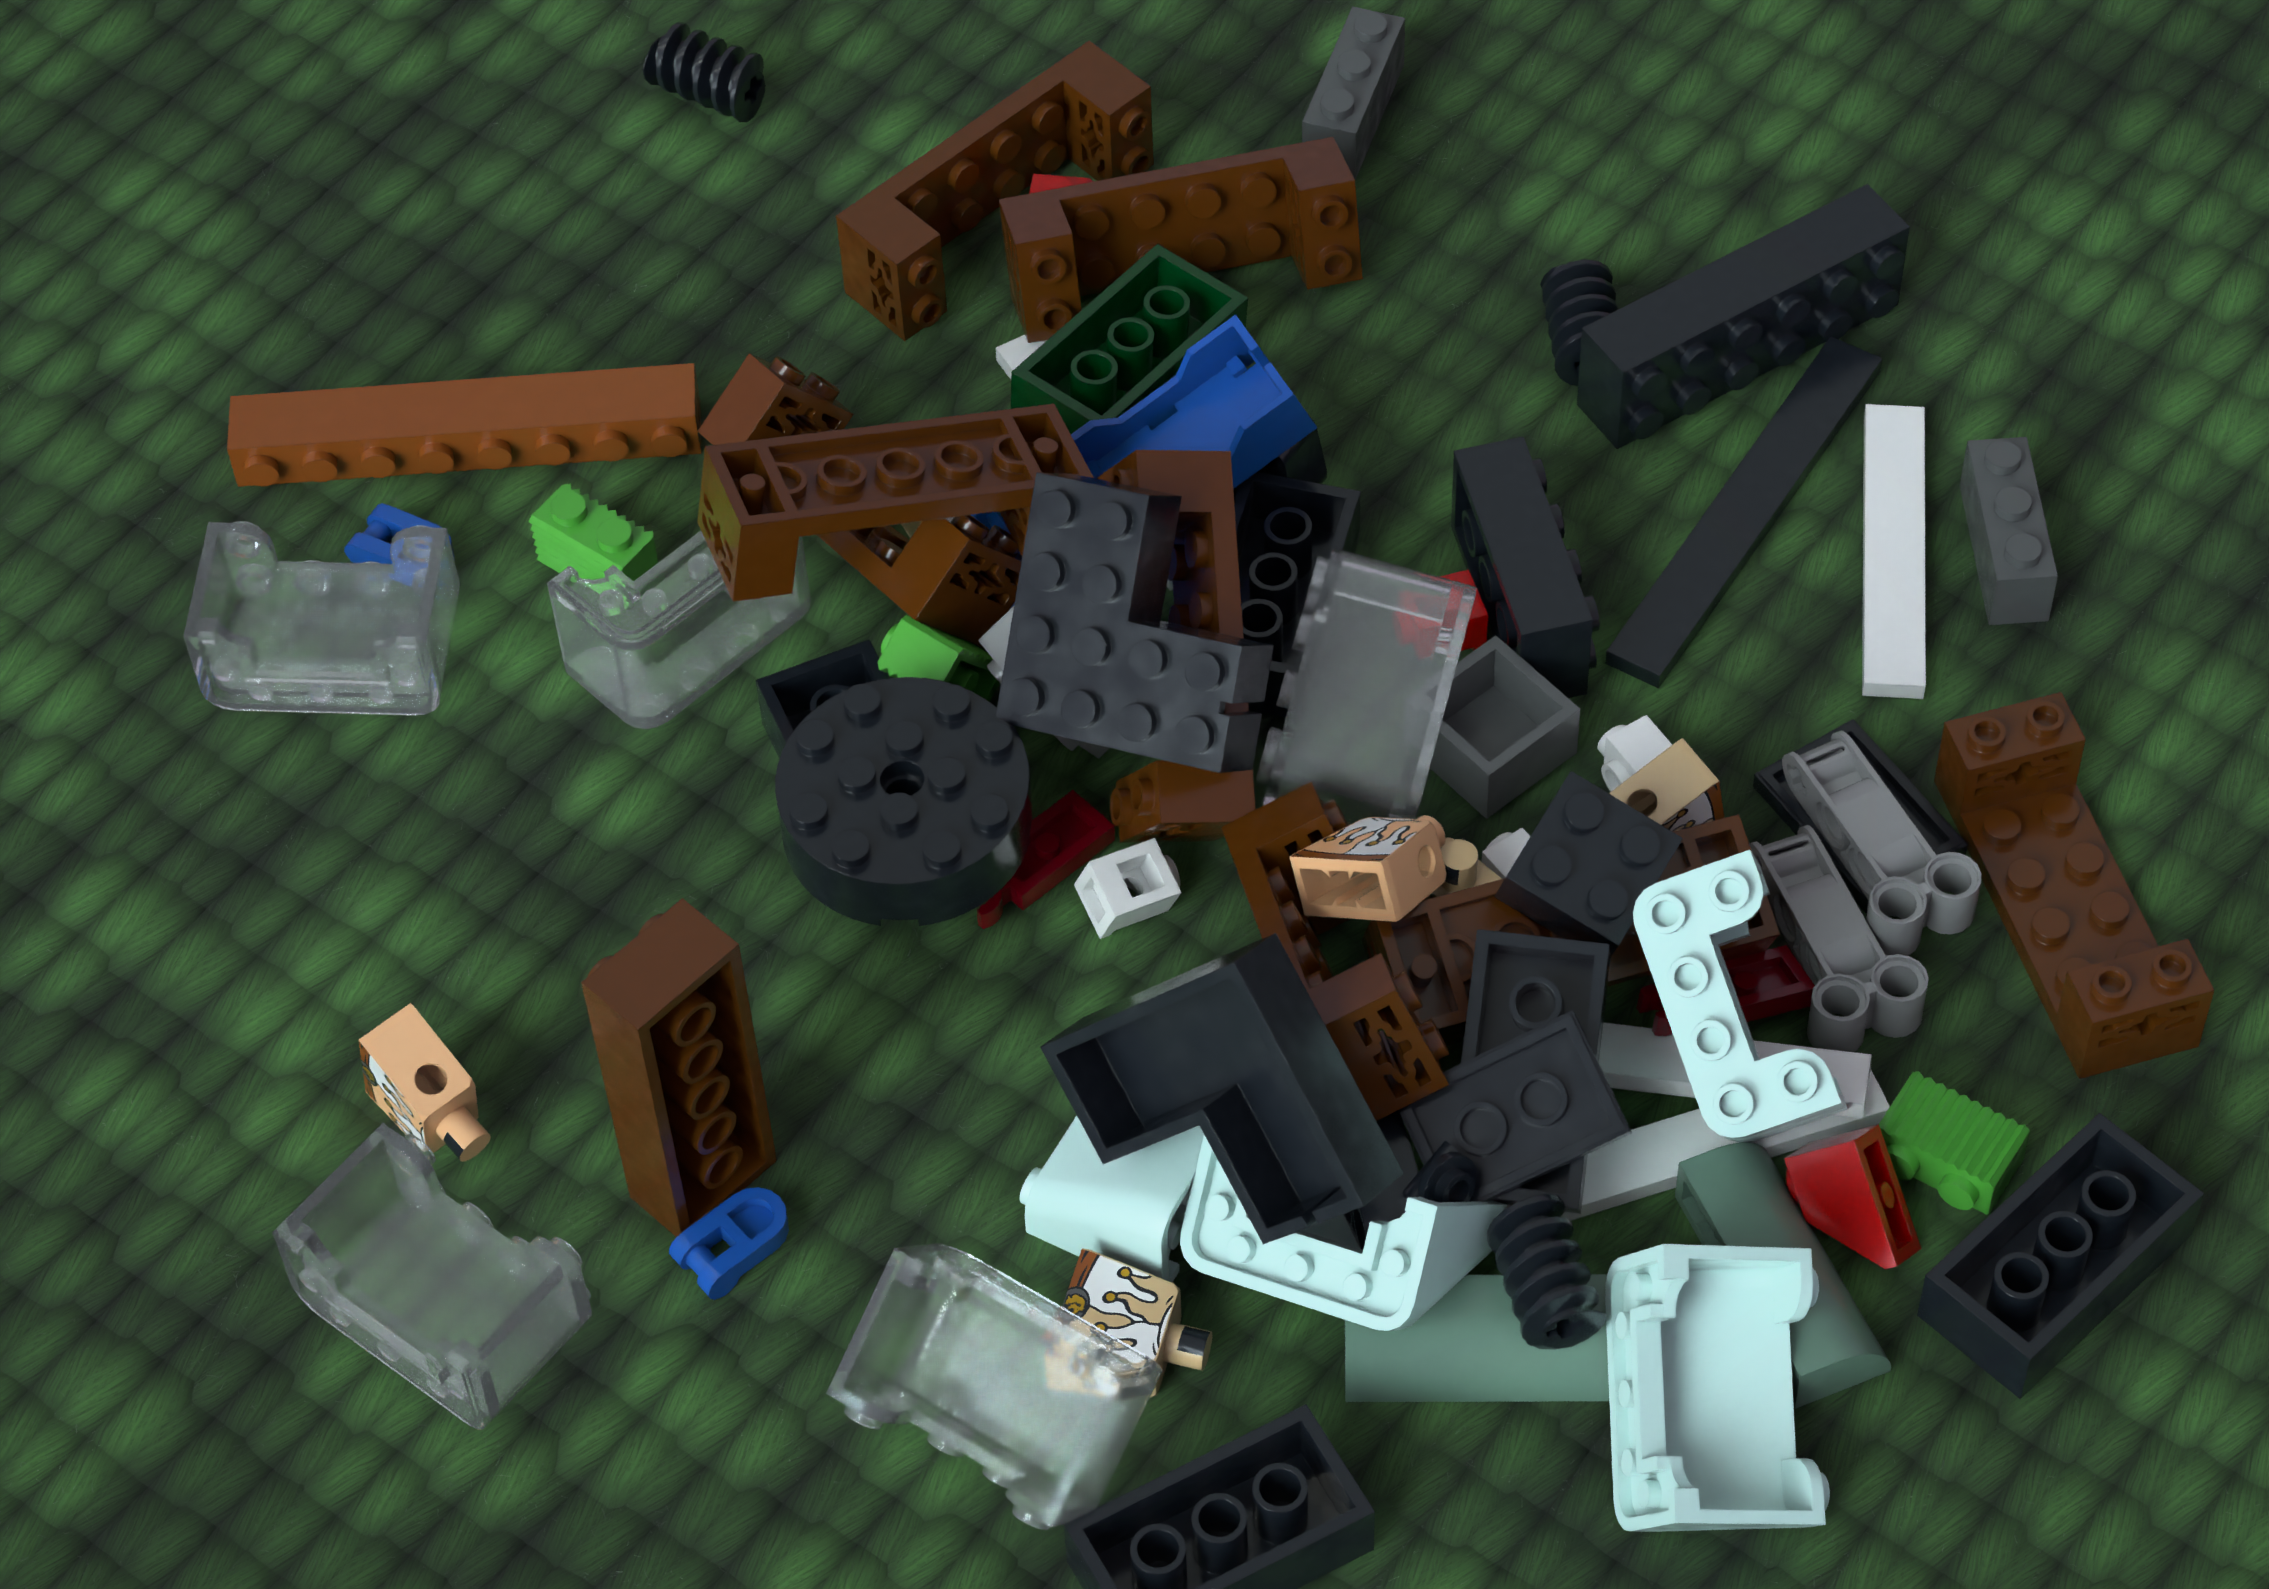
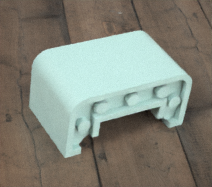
M1751 850L1654 883L1643 890L1637 898L1633 910L1634 926L1701 1115L1708 1127L1717 1134L1739 1143L1755 1142L1847 1110L1837 1078L1832 1077L1824 1060L1815 1053L1799 1048L1786 1050L1760 1059L1720 949L1722 945L1750 936L1748 921L1761 908L1763 897L1770 894L1760 864Z

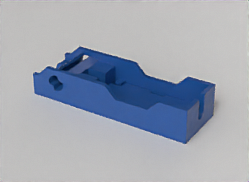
M1235 314L1187 349L1177 374L1118 418L1090 420L1073 432L1071 436L1094 478L1099 477L1135 450L1231 451L1234 489L1317 429V426ZM1253 362L1256 363V364H1254L1252 367H1250L1249 369L1246 368L1247 366H1249V365L1252 364ZM1000 512L972 515L987 526L989 530L993 525H996L1009 532Z

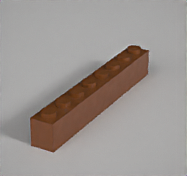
M694 363L230 396L227 451L238 487L313 481L327 482L330 480L368 477L384 478L387 476L424 473L441 474L452 471L480 469L498 470L508 467L536 465L555 466L564 463L618 461L621 459L662 456L676 457L679 455L701 454V434L698 432L701 427L700 396Z

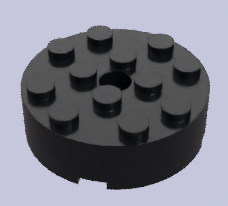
M901 677L854 685L848 690L828 699L805 717L791 734L782 750L775 777V794L787 860L798 880L812 896L837 913L864 923L881 926V919H918L919 926H924L963 915L992 898L1006 885L1021 865L1028 850L1032 823V798L1029 764L1023 742L1013 725H1009L996 717L997 707L983 697L959 685L928 678Z

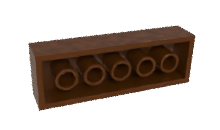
M683 898L664 914H657L651 917L642 926L638 935L615 955L606 956L598 961L589 972L588 977L581 982L630 1198L676 1237L732 1195L744 1190L777 1161L739 944Z

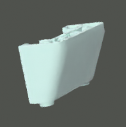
M1076 1116L1042 1169L1034 1168L1023 1184L1020 1193V1203L1026 1205L1024 1215L1026 1233L1078 1257L1082 1248L1089 1249L1173 1282L1179 1272V1264L1169 1260L1171 1249H1175L1180 1242L1181 1228L1204 1136L1200 1126H1196L1103 1164L1080 1120Z
M1204 1135L1181 1228L1180 1246L1183 1256L1189 1265L1201 1273L1375 1330H1401L1412 1326L1492 1251L1487 1242V1230L1493 1219L1507 1208V1204L1494 1200L1484 1202H1435L1422 1197H1408L1405 1207L1406 1212L1400 1218L1392 1221H1370L1363 1250L1359 1248L1343 1214L1319 1224L1316 1221L1306 1229L1263 1245Z
M1661 1244L1618 1257L1612 1262L1605 1285L1613 1500L1616 1517L1624 1530L1633 1532L1806 1528L1826 1525L1825 1510L1828 1507L1830 1498L1828 1480L1820 1472L1817 1464L1812 1459L1796 1458L1790 1323L1803 1319L1809 1308L1815 1305L1818 1298L1819 1280L1816 1271L1812 1268L1811 1248Z

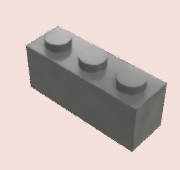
M1352 6L1303 118L1302 142L1334 137L1356 180L1404 67L1405 18Z
M2027 437L1967 441L1960 491L1988 624L2000 625L2049 621L2058 575Z

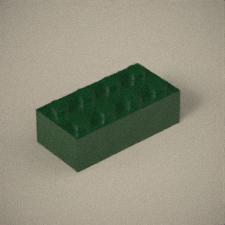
M1156 244L1011 372V409L1055 404L1070 434L1090 420L1118 418L1173 378L1178 372L1187 349L1235 314L1246 328L1248 297Z

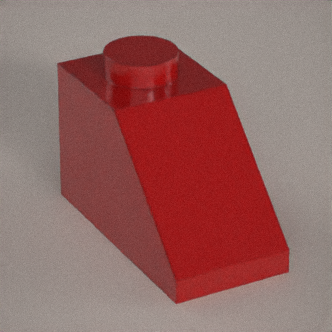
M1879 1124L1809 1142L1784 1158L1787 1166L1786 1182L1789 1193L1800 1204L1804 1219L1809 1224L1884 1269L1899 1266L1922 1249Z

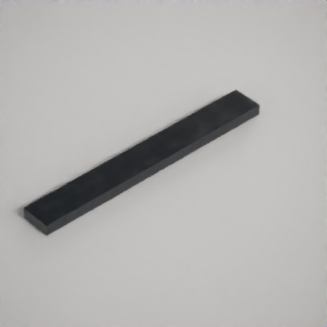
M1830 336L1607 649L1605 664L1656 688L1661 686L1881 372L1883 358Z

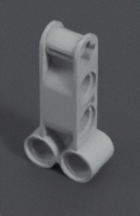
M1844 731L1835 732L1832 734L1830 742L1801 755L1795 752L1784 755L1782 766L1789 788L1869 900L1866 922L1886 956L1895 954L1909 956L1913 953L1920 943L1923 927L1927 926L1929 929L1940 934H1955L1964 931L1971 925L1975 917L1982 873L1978 864L1970 857L1961 853L1946 852L1936 855L1847 733ZM1944 892H1952L1956 895L1946 894ZM1888 916L1899 917L1901 919H1892Z
M1810 825L1799 827L1797 835L1763 846L1757 841L1749 843L1753 855L1760 864L1770 894L1767 897L1776 924L1793 955L1815 985L1811 997L1807 1036L1810 1044L1814 1048L1855 1052L1863 1043L1865 1029L1872 1027L1874 1031L1881 1035L1893 1038L1904 1037L1915 1032L1922 1021L1929 980L1927 971L1918 960L1910 956L1901 954L1885 955L1815 830ZM1832 1014L1843 1015L1844 1017L1833 1016Z

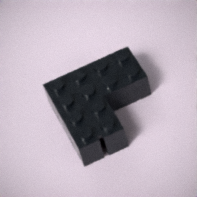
M1036 472L996 712L997 718L1009 725L1217 773L1252 770L1262 714L1252 711L1224 713L1226 702L1233 704L1264 701L1274 645L1161 621L1182 496L1071 473Z
M1276 933L1084 1016L1040 1047L1103 1164L1200 1126L1263 1245L1306 1229L1316 1221L1319 1224L1365 1206L1404 1174Z

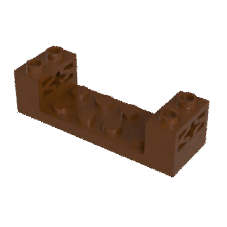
M1090 40L836 215L845 293L904 341L923 328H928L935 324L941 315L947 312L941 248L961 233L973 229L981 219L1000 207L999 199L1018 196L1021 191L1031 185L1033 174H1050L1057 170L1062 162L1067 159L1071 160L1097 181L1147 172L1154 165L1151 86Z
M1334 137L999 199L1011 298L1028 343L1048 340L1081 311L1080 296L1103 292L1156 244H1159L1204 272L1292 256L1307 290L1363 279L1355 179Z
M749 353L698 432L711 444L718 445L841 430L846 427L854 414L836 400L840 390L820 375L811 372L807 379H805L806 375L800 369L779 356H776L773 362L770 363ZM972 515L922 521L910 540L891 526L817 535L914 620L983 647L978 640L1009 611L1015 602L1022 562L1018 543L1014 541L1012 535L996 525H993L989 530L987 526Z
M1055 404L705 446L698 524L732 601L761 599L792 594L799 537L825 535L833 532L1000 512L1014 541L1018 543V549L1023 556L1036 472L1071 473L1094 477Z
M1135 450L1096 479L1182 496L1168 580L1173 582L1174 605L1170 608L1168 622L1244 638L1231 451ZM1226 702L1224 713L1249 711L1248 702L1233 704ZM1156 760L1117 780L1116 788L1113 790L1110 799L1111 819L1115 826H1119L1120 843L1144 842L1153 838L1157 842L1215 841L1224 837L1222 826L1256 810L1253 768L1246 771L1217 773L1165 760Z
M2062 692L1944 722L1934 782L1961 837L1968 844L1967 850L1972 860L1978 864L1982 873V881L2078 1078L2082 1079L2199 1047L2214 988L2188 939L2158 946L2076 785L2086 739Z
M1311 781L1221 828L1262 939L1274 933L1277 934L1375 1120L1378 1121L1449 1085L1439 1059L1449 1055V1051L1432 1018L1423 1023H1420L1414 1011L1422 1008L1423 1005L1405 971L1394 976L1383 955L1379 953L1334 976L1324 954L1319 948L1322 946L1318 935L1350 919L1304 915L1289 856L1349 825L1336 800L1332 798L1323 803Z
M1739 814L1675 831L1674 833L1683 839L1657 882L1751 850ZM1504 879L1423 900L1397 922L1371 920L1362 938L1368 959L1381 953L1394 976L1403 971L1407 973L1423 1005L1422 1008L1414 1011L1420 1023H1423L1432 1018L1446 1046L1459 1043L1464 1037L1477 929L1563 939L1494 897ZM1767 896L1763 897L1761 908L1756 915L1748 921L1750 936L1720 946L1725 961L1765 952L1779 936L1780 933ZM1634 921L1611 956L1608 986L1651 975L1634 926Z

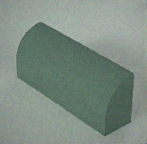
M1751 1142L1733 1143L1679 1162L1675 1198L1702 1245L1812 1249V1268L1816 1271L1819 1280L1818 1298L1815 1305L1809 1308L1803 1319L1790 1323L1793 1403L1795 1409L1891 1371L1890 1361L1810 1224L1805 1221L1802 1210L1790 1195L1784 1179L1763 1146Z
M1591 1274L1590 1281L1586 1286H1593L1599 1294V1302L1593 1310L1606 1314L1605 1285L1607 1274ZM1466 1275L1410 1327L1393 1331L1375 1330L1344 1319L1345 1402L1609 1401L1606 1320L1597 1333L1575 1346L1556 1350L1538 1349L1528 1345L1522 1338L1520 1321L1512 1311V1299L1506 1293L1503 1286L1504 1276Z

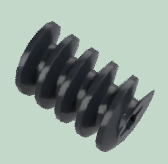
M677 22L665 35L656 39L646 55L642 69L644 79L650 85H659L669 93H678L682 98L697 101L705 108H714L719 114L733 116L738 122H748L753 119L765 95L764 61L760 54L750 53L745 57V51L741 46L732 45L727 49L724 39L715 37L709 41L705 31L695 30L691 33L689 26L683 22Z
M1584 259L1554 267L1543 276L1540 283L1542 300L1545 305V317L1548 322V334L1551 339V350L1555 358V371L1561 380L1574 386H1578L1582 328L1619 309L1615 302L1616 291L1612 286V272L1607 265L1596 260Z
M1552 1194L1532 1196L1504 1209L1490 1224L1487 1230V1242L1495 1253L1496 1267L1504 1276L1503 1286L1506 1293L1512 1299V1311L1520 1321L1522 1338L1528 1345L1538 1349L1556 1350L1572 1347L1589 1339L1604 1325L1606 1314L1593 1310L1599 1302L1598 1291L1593 1286H1586L1590 1281V1270L1584 1263H1578L1582 1256L1581 1246L1576 1241L1569 1240L1573 1236V1225L1567 1218L1561 1217L1565 1211L1564 1201L1558 1195Z

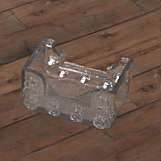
M208 522L183 636L200 691L204 698L215 706L234 711L425 715L435 711L440 704L460 590V582L447 528L417 525L397 532L392 538L390 547L392 564H381L372 561L363 563H334L317 560L293 562L278 561L270 536L259 526L251 522Z
M702 531L698 532L635 581H632L622 571L612 565L604 571L605 578L595 580L583 579L579 577L578 572L574 568L569 566L547 582L566 673L621 720L634 728L640 729L656 728L671 720L799 621L808 612L811 604L802 537H799L793 592L787 595L733 602Z
M1333 548L1330 559L1317 557L1292 649L1304 652L1299 672L1286 669L1277 706L1288 708L1283 730L1270 726L1255 781L1267 785L1262 805H1266L1312 781L1323 803L1332 798L1336 800L1348 825L1368 817L1415 819L1426 784L1477 587Z
M382 1123L272 1233L292 1288L313 1312L460 1420L475 1429L482 1430L592 1316L589 1302L591 1294L585 1286L581 1270L583 1262L576 1250L559 1237H553L549 1241L546 1238L537 1236L529 1243L518 1236H513L511 1239L505 1237L494 1229L491 1220L476 1205L470 1202L460 1205L446 1195L432 1166L436 1158L431 1149L421 1139L413 1134H407L405 1137H402Z
M927 1244L894 1248L826 1394L845 1404V1415L858 1424L871 1429H881L883 1423L908 1424L910 1421L929 1433L927 1441L940 1451L956 1457H963L966 1454L985 1466L982 1471L985 1477L1007 1488L1005 1494L1014 1504L1012 1509L1014 1516L1030 1526L1048 1530L1050 1527L1064 1525L1098 1507L1163 1370L1159 1364L1145 1354L978 1258L944 1244Z

